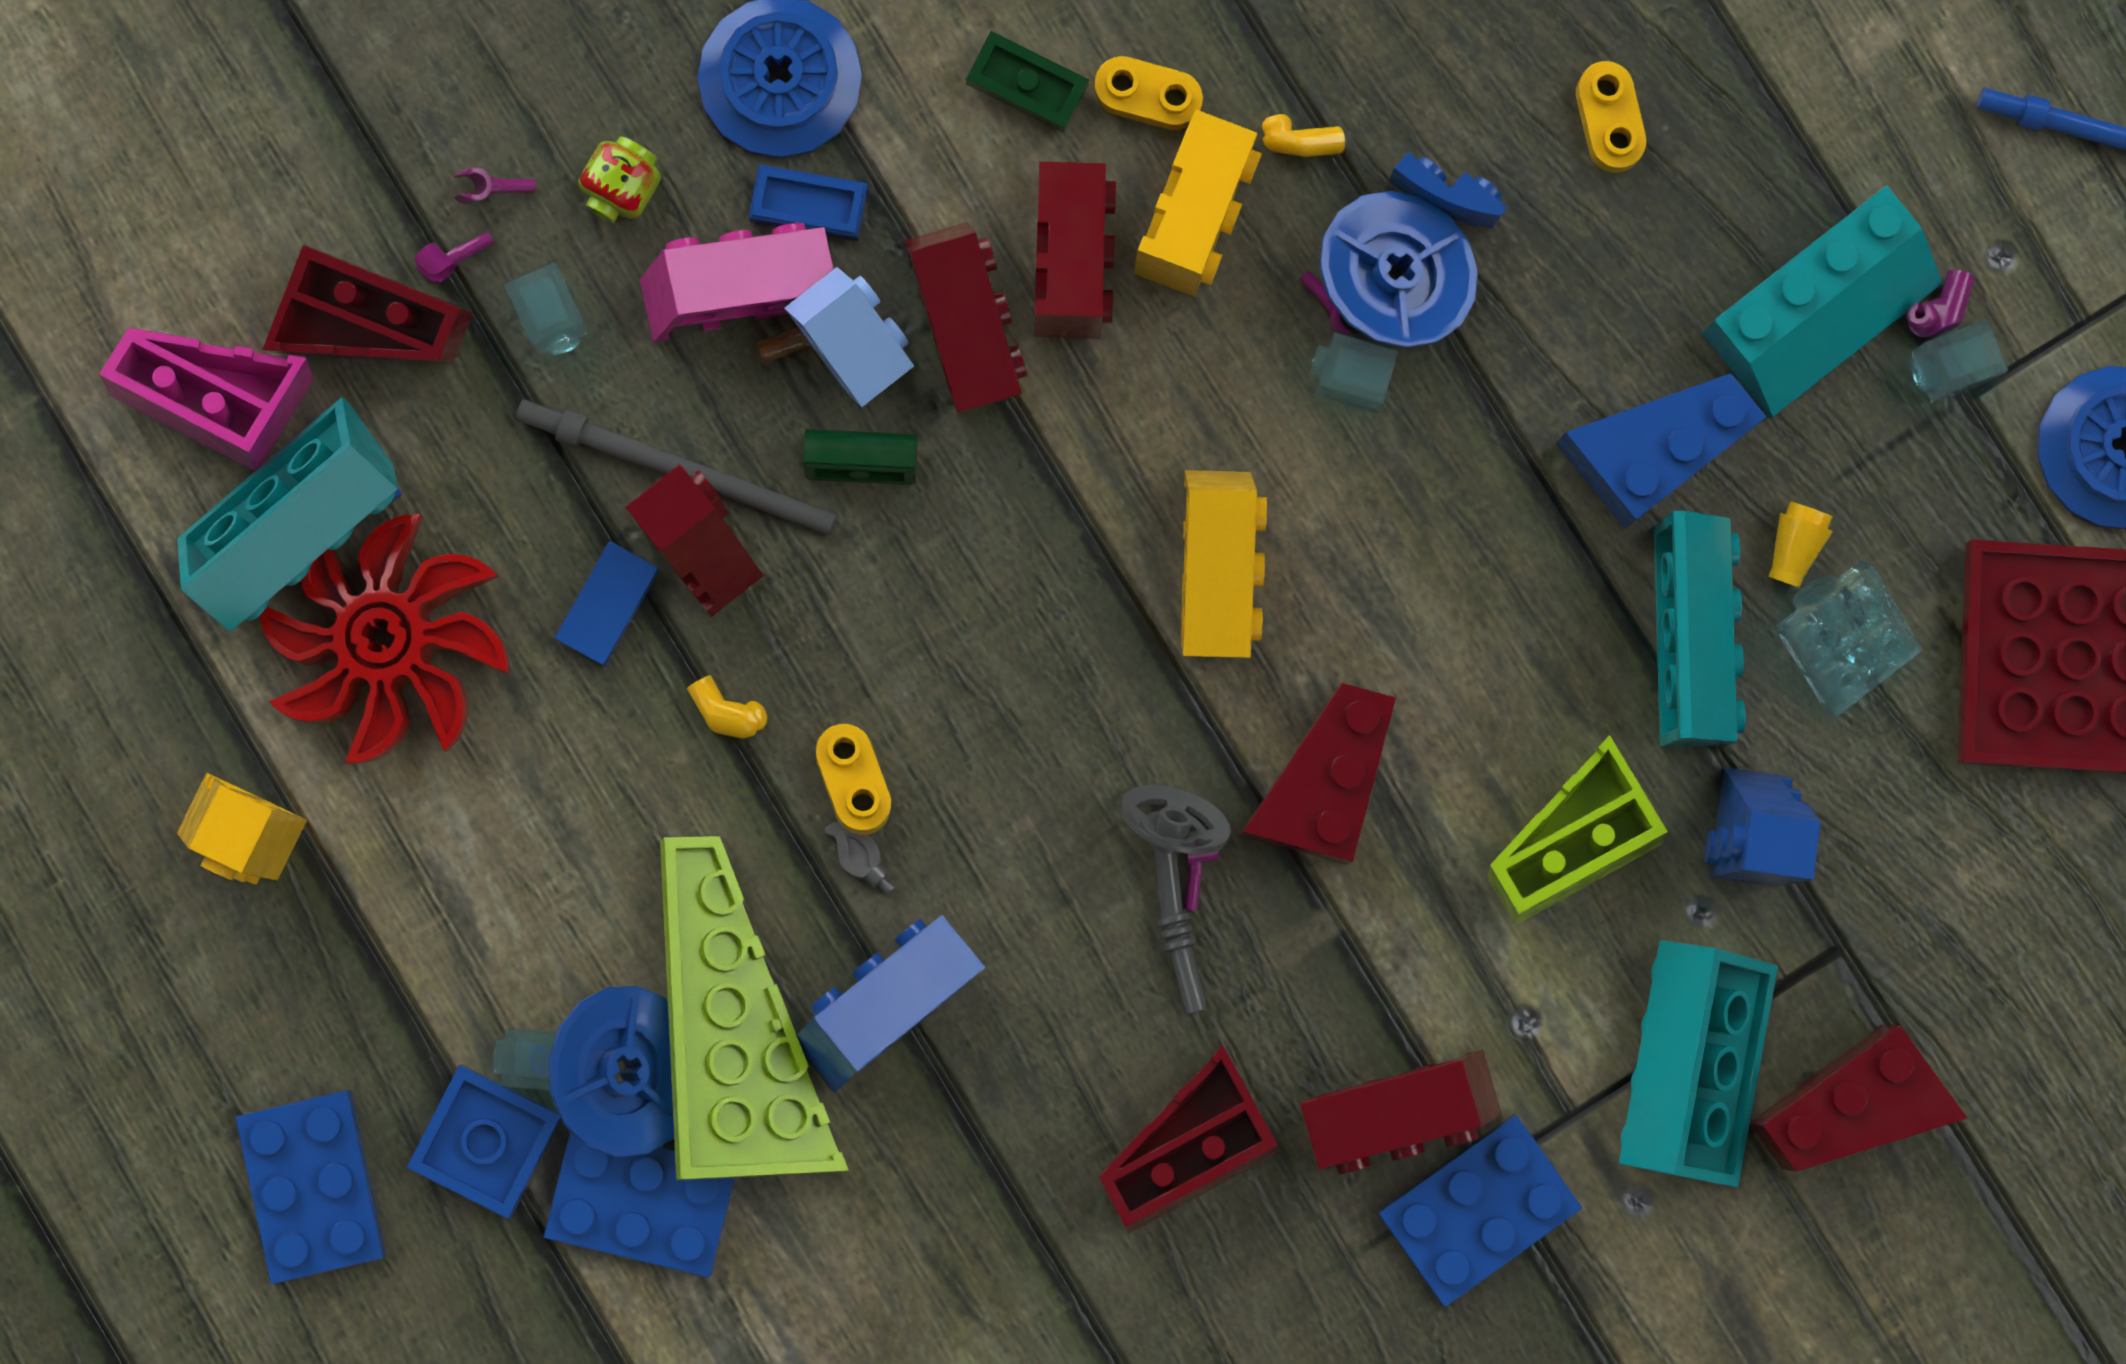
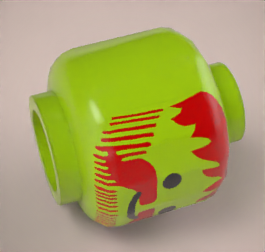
M619 136L617 142H601L578 181L581 191L589 197L585 207L610 223H614L618 215L627 219L638 218L661 180L660 172L654 165L657 157L646 148L622 136Z

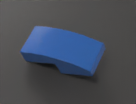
M1410 152L1394 167L1388 180L1403 193L1426 199L1449 214L1452 219L1475 226L1493 228L1507 209L1500 202L1502 200L1501 193L1488 180L1480 176L1473 179L1468 173L1464 172L1450 188L1444 182L1446 180L1444 172L1434 162L1426 157H1421L1418 160Z

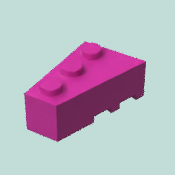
M790 223L773 229V234L753 237L752 231L739 230L720 236V242L699 244L698 238L689 237L667 243L665 245L666 249L662 250L639 279L653 343L670 340L669 332L674 327L702 323L704 332L721 329V320L755 316V320L758 321L788 314L785 310L788 304L833 270L825 228L806 230L804 223Z
M129 327L99 373L111 397L253 471H256L263 465L314 381L307 358L288 355V358L266 355L255 353L252 348L235 346V349L202 344L199 339Z

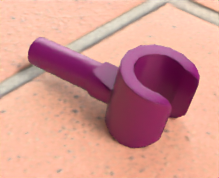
M477 167L463 170L454 175V178L467 177L475 185L474 194L454 196L455 200L462 204H471L483 200L489 194L535 193V179H499L498 177H490L486 171Z
M487 231L453 248L447 254L432 242L421 249L415 256L416 269L430 282L442 283L453 273L457 264L494 244V241Z
M1310 271L1304 273L1300 281L1329 311L1331 329L1341 336L1352 335L1342 325L1341 315L1328 299L1325 286Z
M1196 844V845L1193 846V847L1203 846V845H1202V844ZM1218 851L1207 854H1186L1188 876L1183 909L1197 910L1202 877L1201 863L1218 861Z

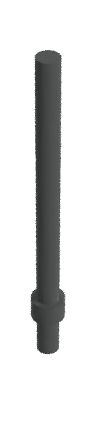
M525 399L521 401L517 410V421L556 435V441L578 448L580 444L664 475L680 464L689 476L699 470L716 492L723 497L826 535H830L835 524L837 514L588 423L589 417L567 409L563 414Z

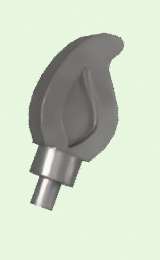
M839 822L831 823L825 827V834L835 838L837 841L839 862L847 874L862 880L865 879L872 888L878 885L886 895L895 888L886 878L889 872L882 866L880 851L869 835L853 834L844 829Z

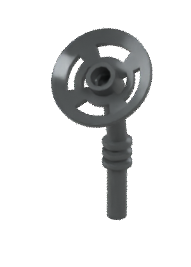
M1163 785L1139 786L1129 790L1124 795L1120 812L1125 823L1136 834L1151 842L1154 846L1161 918L1156 922L1158 927H1164V930L1159 934L1161 939L1167 940V943L1163 945V950L1170 952L1185 1014L1205 1010L1207 1005L1192 946L1196 944L1195 937H1189L1193 927L1186 924V921L1190 919V915L1183 912L1177 854H1207L1220 850L1228 842L1231 833L1230 824L1225 815L1216 806L1196 794ZM1145 805H1165V808H1162L1161 811H1155L1149 815H1146L1139 809ZM1188 813H1191L1192 815L1196 816L1201 821H1203L1209 827V830H1205L1203 825L1196 818H1194ZM1196 844H1202V845H1203V846L1193 847V846H1195Z

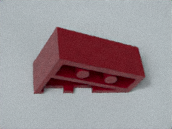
M1039 161L1034 337L1100 339L1102 323H1112L1113 290H1103L1104 268L1114 269L1115 235H1104L1105 214H1115L1116 181H1106V163Z
M965 222L904 240L908 257L911 258L919 285V294L922 304L926 309L933 333V340L952 403L957 413L1022 394L1018 379L1027 377V372L1019 345L1009 347L1003 326L1011 324L1012 319L1004 292L993 293L987 272L996 270L997 267L988 237L978 239L976 231Z
M303 245L262 350L283 354L453 364L473 312L321 250Z
M679 464L625 506V508L712 617L764 575L723 518L729 512L724 507L725 505L719 498L720 496L699 470L689 476Z
M1341 683L1335 689L1239 836L1345 865L1353 862L1396 697Z
M1883 1025L1750 1122V1126L1781 1169L1798 1172L1968 1118L1900 1025Z
M1223 1045L1210 1057L1211 1059L1192 1080L1173 1097L1174 1099L1150 1124H1147L1098 1176L1129 1234L1278 1154V1144Z
M1484 1050L1466 1054L1467 1056L1435 1065L1421 1066L1413 1071L1325 1093L1301 1102V1109L1318 1169L1336 1165L1338 1175L1370 1167L1369 1156L1389 1151L1392 1161L1424 1153L1423 1142L1444 1137L1446 1147L1478 1139L1477 1128L1483 1127L1502 1115Z

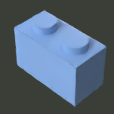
M836 267L788 304L785 310L842 389L863 407L913 368L914 365L903 351V348L909 344L904 333L890 317L882 321L875 311L874 307L880 303V300L870 285L861 276L852 280Z

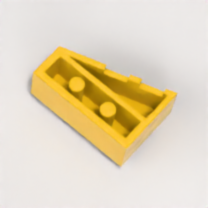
M1195 109L1173 162L1164 191L1160 194L1155 206V214L1146 236H1143L1137 250L1135 275L1196 297L1201 282L1212 285L1223 254L1214 251L1220 232L1231 235L1242 207V203L1233 200L1239 183L1242 181L1251 184L1262 153L1253 150L1257 132Z
M1184 470L1186 516L1183 522V540H1185L1181 612V648L1183 656L1251 658V641H1261L1263 613L1262 608H1253V587L1264 586L1265 554L1255 552L1256 531H1266L1267 497H1257V488L1251 472Z
M206 772L177 834L189 849L204 855L200 864L201 867L230 880L234 878L244 883L247 881L257 885L261 877L278 881L307 819Z

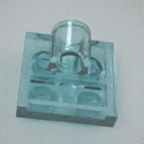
M1863 560L1839 578L1824 576L1804 585L1793 598V605L1796 611L1774 627L1822 707L1834 717L1839 716L1923 651L1872 564Z

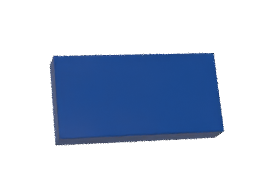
M759 164L749 220L753 223L776 227L790 223H804L806 230L824 227L827 236L859 241L868 183Z
M609 541L554 638L606 667L660 569Z

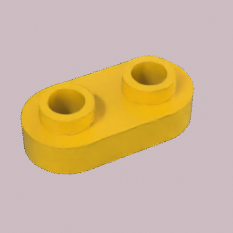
M1118 56L1103 63L1095 77L1094 93L1096 100L1105 111L1113 115L1168 130H1181L1189 126L1195 109L1201 111L1203 102L1201 87L1191 75L1185 72L1126 56ZM1124 75L1131 79L1133 85L1126 91H1119L1112 85V80L1117 76ZM1171 90H1178L1184 94L1186 100L1183 104L1174 106L1166 101L1165 95Z
M1597 62L1588 67L1578 81L1576 100L1591 159L1599 168L1607 172L1620 173L1631 169L1642 157L1647 142L1634 83L1629 72L1615 62ZM1602 80L1610 81L1615 86L1616 93L1611 96L1603 95L1598 90L1597 83ZM1613 133L1625 135L1628 140V147L1623 149L1614 147L1610 141V135Z
M838 724L828 728L818 739L816 762L836 818L844 829L853 834H872L885 825L891 810L890 793L872 744L866 733L854 725ZM840 743H848L854 748L855 753L848 759H840L834 754L833 750ZM865 794L872 798L874 804L869 810L860 811L853 806V799L857 795Z

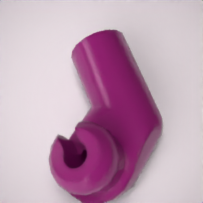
M1949 270L1939 298L1923 304L1917 302L1910 307L1907 313L1910 330L1917 336L1933 338L1958 327L1963 321L1975 276L1961 270Z

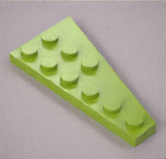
M720 836L664 837L660 841L676 1181L849 1171L843 1154L838 1151L828 1125L830 1120L823 1102H819L807 1071L809 1067L779 988L777 984L774 985L763 957L766 954L759 936L754 934L743 905L744 897Z

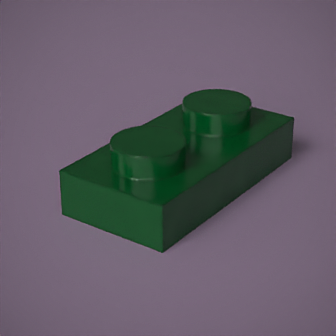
M990 31L966 77V85L1065 133L1089 86V79Z

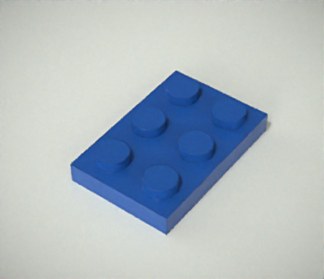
M351 1090L235 1116L271 1284L387 1257Z
M1513 1114L1377 1211V1213L1441 1305L1446 1307L1583 1208L1517 1115Z
M570 1131L544 1238L710 1278L736 1178L676 1181L674 1149L660 1146L646 1155L612 1157L586 1147Z

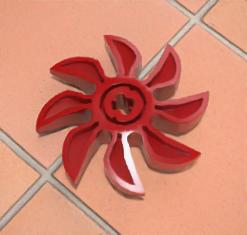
M406 514L394 517L378 526L367 537L358 554L362 575L367 585L365 591L356 596L355 590L346 579L335 550L330 551L327 549L312 562L308 573L301 580L302 588L307 598L336 612V622L330 628L325 629L318 625L303 623L269 607H266L259 615L261 628L266 639L273 648L285 657L308 666L338 656V664L332 671L326 672L314 682L270 700L269 703L280 713L306 723L315 724L335 721L347 716L357 700L361 688L369 684L370 693L367 696L365 712L345 760L347 764H364L377 760L399 744L411 723L407 704L402 696L403 687L411 681L425 704L443 751H449L458 741L467 722L468 697L462 680L432 665L431 659L437 650L445 649L451 653L466 655L504 673L509 674L510 672L509 657L503 640L493 628L473 615L459 612L430 622V614L436 607L442 606L459 594L498 578L499 575L489 566L466 555L445 554L435 556L420 564L410 581L408 589L403 593H399L398 588L402 581L404 564L424 517L421 514ZM379 630L385 634L388 631L395 636L390 647L384 644L380 646L374 642Z

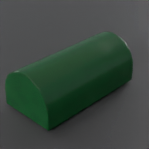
M822 429L805 430L803 467L805 478H808V480L913 485V483H916L918 434Z

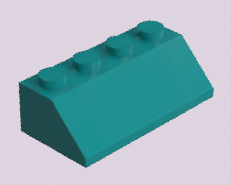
M1886 185L1717 317L1702 332V335L1771 419L1943 282L1922 227Z
M343 397L338 399L177 538L181 590L229 632L244 620L249 622L256 619L266 609L273 595L285 585L293 586L297 584L308 573L314 560L327 549L332 551L342 546L352 534L355 525L368 514L375 515L380 513L393 500L395 491L398 490L394 465L349 402Z
M1673 511L1653 527L1660 747L1729 746L1738 742L1737 733L1744 732L1746 722L1744 701L1736 699L1735 678L1742 677L1744 668L1742 645L1734 644V622H1739L1741 619L1742 596L1740 589L1733 588L1732 566H1738L1740 560V539L1738 533H1731L1730 518L1690 511Z
M1659 940L1657 957L1651 969L1652 984L1647 1011L1641 1023L1642 1038L1637 1065L1631 1078L1632 1093L1627 1120L1621 1132V1152L1618 1164L1722 1185L1739 1186L1777 976V965L1717 948Z

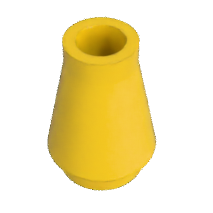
M1790 502L1786 514L1780 513L1773 562L1768 577L1800 588L1806 573L1833 532L1828 529L1833 516L1798 503Z

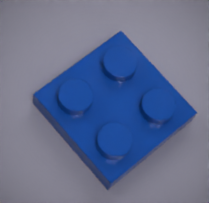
M459 1065L406 1168L509 1219L522 1198L561 1118L559 1113L464 1065Z

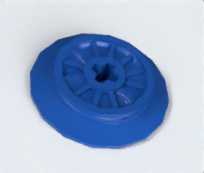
M756 0L747 2L719 22L703 46L697 79L704 110L722 136L749 153L785 158L813 152L841 132L857 107L862 71L856 44L836 17L811 1ZM774 64L777 68L781 69L787 64L790 65L788 72L791 80L786 84L780 79L775 80L772 84L769 83L771 78L768 67Z
M1396 191L1362 195L1338 211L1322 237L1319 269L1328 299L1348 325L1375 342L1402 348L1437 343L1462 324L1475 301L1478 269L1469 240L1449 214L1422 197ZM1394 266L1403 273L1396 281L1388 275V272Z
M2107 366L2077 376L2053 396L2039 424L2037 457L2047 487L2069 512L2098 527L2126 529V455L2123 450H2114L2112 446V441L2121 437V435L2123 441H2126V367Z
M639 986L606 987L579 1001L558 1027L549 1056L550 1094L563 1124L586 1147L612 1157L646 1155L674 1138L668 1000L665 997ZM623 1061L625 1068L620 1072L623 1081L617 1082L614 1077L620 1070L617 1062Z

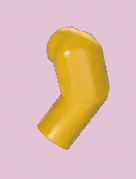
M1285 114L1267 117L1262 123L1265 137L1261 140L1266 148L1273 153L1316 157L1341 154L1345 148L1344 132L1339 126L1292 130V120Z
M711 675L696 681L687 688L708 727L717 734L744 739L754 736L758 730L763 729L767 724V712L760 703L750 701L745 705L726 701Z

